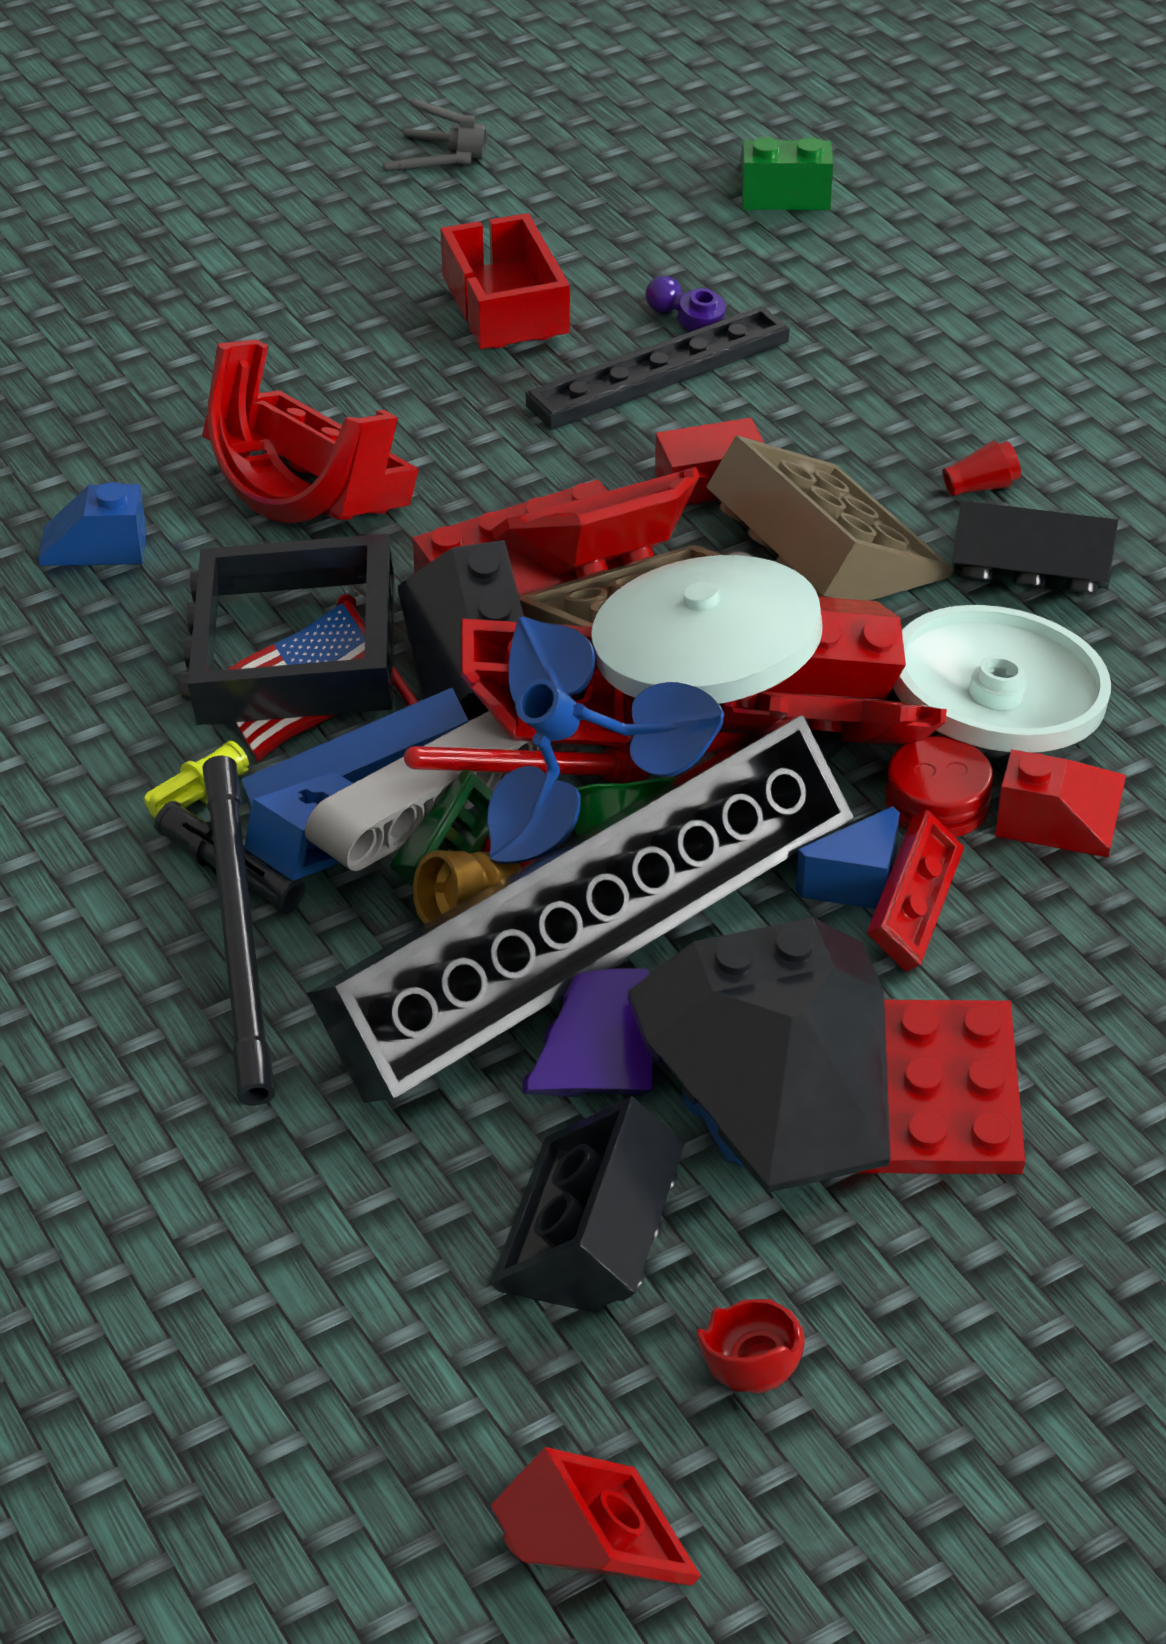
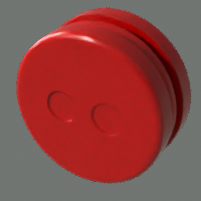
M932 736L916 743H906L893 754L888 765V783L885 796L886 807L888 809L893 806L900 813L899 825L906 830L913 816L928 810L955 838L966 835L977 829L988 815L991 799L990 793L993 784L992 766L986 756L976 747L953 738Z

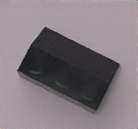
M961 500L952 565L954 569L962 570V578L968 580L992 582L993 574L1014 576L1013 584L1018 586L1045 588V581L1047 580L1066 583V591L1096 595L1098 587L1108 588L1110 583L1118 519Z
M505 540L452 547L398 585L399 599L422 700L453 688L468 720L475 719L489 710L461 677L462 619L517 622L519 617H524Z
M633 1096L545 1137L490 1284L499 1292L588 1312L617 1300L623 1301L631 1297L643 1282L645 1275L643 1268L652 1241L661 1228L660 1217L668 1193L676 1182V1169L685 1143Z

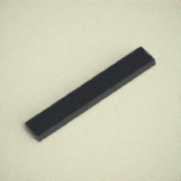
M760 306L526 392V407L552 430L789 342L790 328L764 306Z

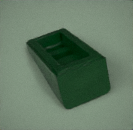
M463 770L402 845L390 867L413 886L415 871L421 859L429 852L443 851L439 848L442 841L450 848L448 851H465L469 854L479 852L489 836L488 808L493 791L471 770ZM467 799L480 810L475 817L463 807ZM454 820L465 829L462 834L451 826Z

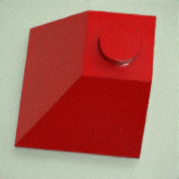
M1011 749L1001 788L995 837L1109 858L1126 775L1068 759Z
M544 1447L491 1504L494 1513L505 1530L504 1540L506 1545L522 1562L692 1586L701 1577L638 1471L633 1466Z

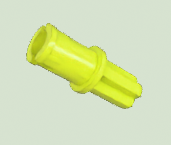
M228 741L222 747L197 762L189 760L182 764L179 774L146 793L144 803L149 809L150 815L156 819L160 809L170 801H177L184 808L199 799L205 803L202 770L204 762L214 756L231 757L237 764L238 776L249 771L247 768L249 761L244 750L234 741Z

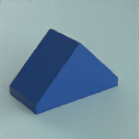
M892 806L798 849L795 891L802 898L876 909L894 864L900 813Z

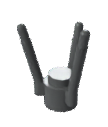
M413 98L410 101L412 107L457 123L459 126L451 125L450 133L405 129L403 135L421 140L449 143V151L456 153L385 162L383 169L385 171L455 163L471 165L472 158H484L487 125L475 123L476 116L461 115Z

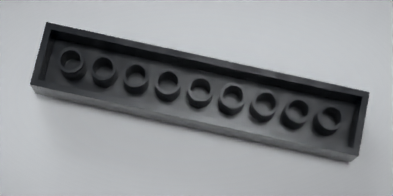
M799 715L777 722L769 728L756 732L555 848L550 853L536 859L307 992V995L363 1102L394 1099L563 996L573 976L576 974L609 968L797 853L798 849L815 842L851 820L854 816L804 716Z

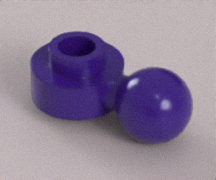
M658 276L647 285L645 298L648 305L659 313L677 310L679 323L691 332L724 320L725 301L710 289L698 288L684 294L679 283L669 276Z

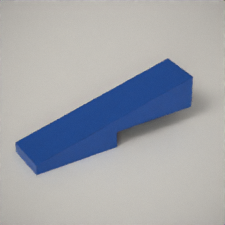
M450 688L241 779L242 789L251 810L254 798L333 771L350 782L355 783L404 757V753L408 748L424 746L469 721L453 688Z

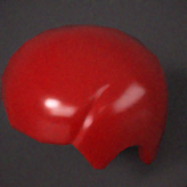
M744 1299L725 1309L716 1307L711 1312L706 1331L704 1329H697L700 1351L713 1378L737 1392L762 1394L778 1388L797 1368L805 1346L804 1330L791 1310L771 1299Z

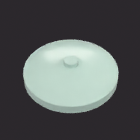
M717 555L692 558L664 565L628 582L612 594L601 606L594 619L591 633L595 659L601 674L621 692L636 698L639 693L650 686L665 682H679L705 691L718 704L755 695L792 676L815 653L821 640L823 624L816 590L797 571L763 558Z
M962 605L926 613L910 622L902 630L906 666L894 684L893 689L901 702L947 709L946 723L938 728L937 731L955 740L996 751L1011 752V749L1030 753L1045 752L1064 748L1085 739L1097 729L1104 718L1111 693V680L1106 665L1088 643L1055 622L1016 609L989 605Z

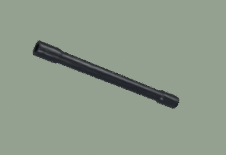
M220 755L207 759L202 766L206 806L211 817L235 1047L233 1058L237 1096L243 1104L255 1106L271 1101L275 1096L271 1052L266 1042L239 814L241 797L237 764L231 757Z

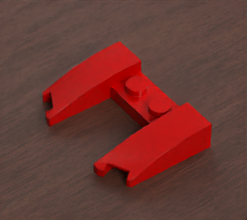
M762 691L746 698L719 704L724 712L723 725L719 732L753 734L769 728L774 723L787 720L789 717L803 715L804 718L809 719L808 726L812 730L842 732L841 741L904 745L924 740L945 724L947 709L899 701Z

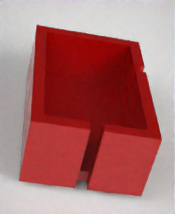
M529 213L489 219V265H484L483 225L480 221L440 228L442 276L465 321H468L469 328L480 349L502 348L512 343L534 339L547 340L556 335L570 333V284Z

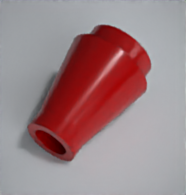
M993 440L954 465L943 468L942 476L948 493L954 497L963 493L1009 488L1012 481L1021 477V468L1011 443L1008 441L998 443Z

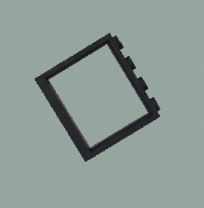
M389 533L200 549L199 570L191 571L190 573L191 595L195 603L187 604V623L192 637H184L183 643L185 664L189 671H183L180 674L181 696L185 700L192 701L196 725L393 710L395 574ZM366 584L364 659L212 671L219 596Z

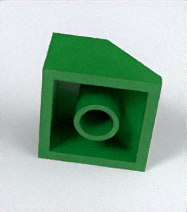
M771 137L743 140L740 155L742 210L831 209L833 178L831 141H822L814 137H806L800 140H776Z

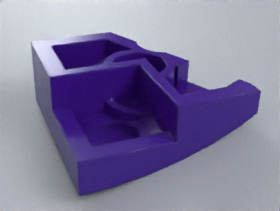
M605 969L581 972L573 976L562 999L564 1006L558 1019L550 1024L543 1041L546 1044L533 1071L524 1078L522 1083L523 1094L577 1097L584 1092L643 1096L652 1091L651 1054L645 1047L627 998L628 991L649 976V969Z

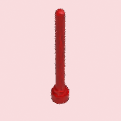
M628 743L625 747L612 746L603 753L553 751L560 768L559 774L602 776L606 781L614 784L644 781L649 776L647 772L638 767L633 761L630 754L631 743ZM412 746L404 753L406 766L414 770H471L472 772L510 773L520 767L535 766L545 773L547 772V765L541 751Z

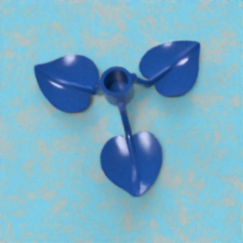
M519 617L509 657L510 692L516 704V712L519 718L536 731L532 741L541 750L547 765V772L545 773L535 766H524L506 774L497 784L488 808V828L491 841L490 859L501 864L532 861L560 846L574 829L580 812V794L572 784L557 780L560 768L550 743L551 741H558L572 736L578 729L580 720L589 721L624 736H633L630 754L635 764L650 775L669 777L680 774L693 766L703 756L723 725L724 712L718 702L708 693L697 687L679 682H665L648 687L634 699L632 705L634 724H625L589 710L583 704H577L570 696L583 691L592 679L596 659L590 641L579 631L568 626L543 623L527 617Z

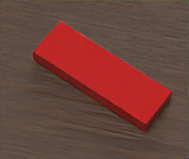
M928 810L912 817L867 931V934L905 972L920 966L964 850V846Z

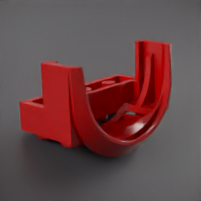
M257 339L217 344L202 437L211 442L216 462L225 480L234 493L249 508L277 522L297 523L316 518L322 513L336 519L350 520L354 515L370 512L384 514L388 509L410 505L419 468L390 453L398 417L386 410H377L376 416L363 418L345 417L341 425L280 390L259 393L269 346ZM262 450L266 452L262 455L249 456L250 451ZM278 455L290 460L289 466L294 470L312 473L318 476L313 484L303 481L287 468Z

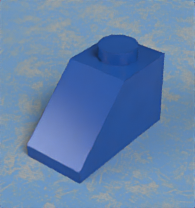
M117 482L88 485L44 526L38 557L39 565L142 564L147 531L141 485L120 484Z

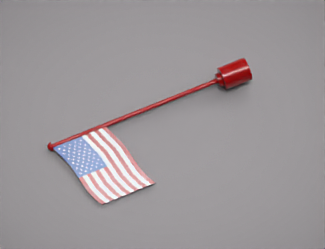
M349 594L341 595L337 599L336 607L303 630L242 659L227 670L364 659L365 622L355 609L356 599ZM393 665L394 686L408 706L418 703ZM337 714L234 722L256 761L259 762L264 756L289 738ZM490 836L484 843L482 852H490ZM536 859L528 862L519 863V865L521 866V868H523L524 866L530 864Z

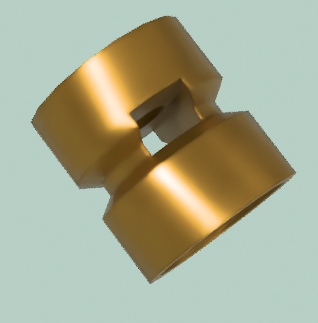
M465 851L429 852L421 859L414 876L413 901L417 914L423 923L426 924L521 869L519 863H497L490 859V852L470 854Z

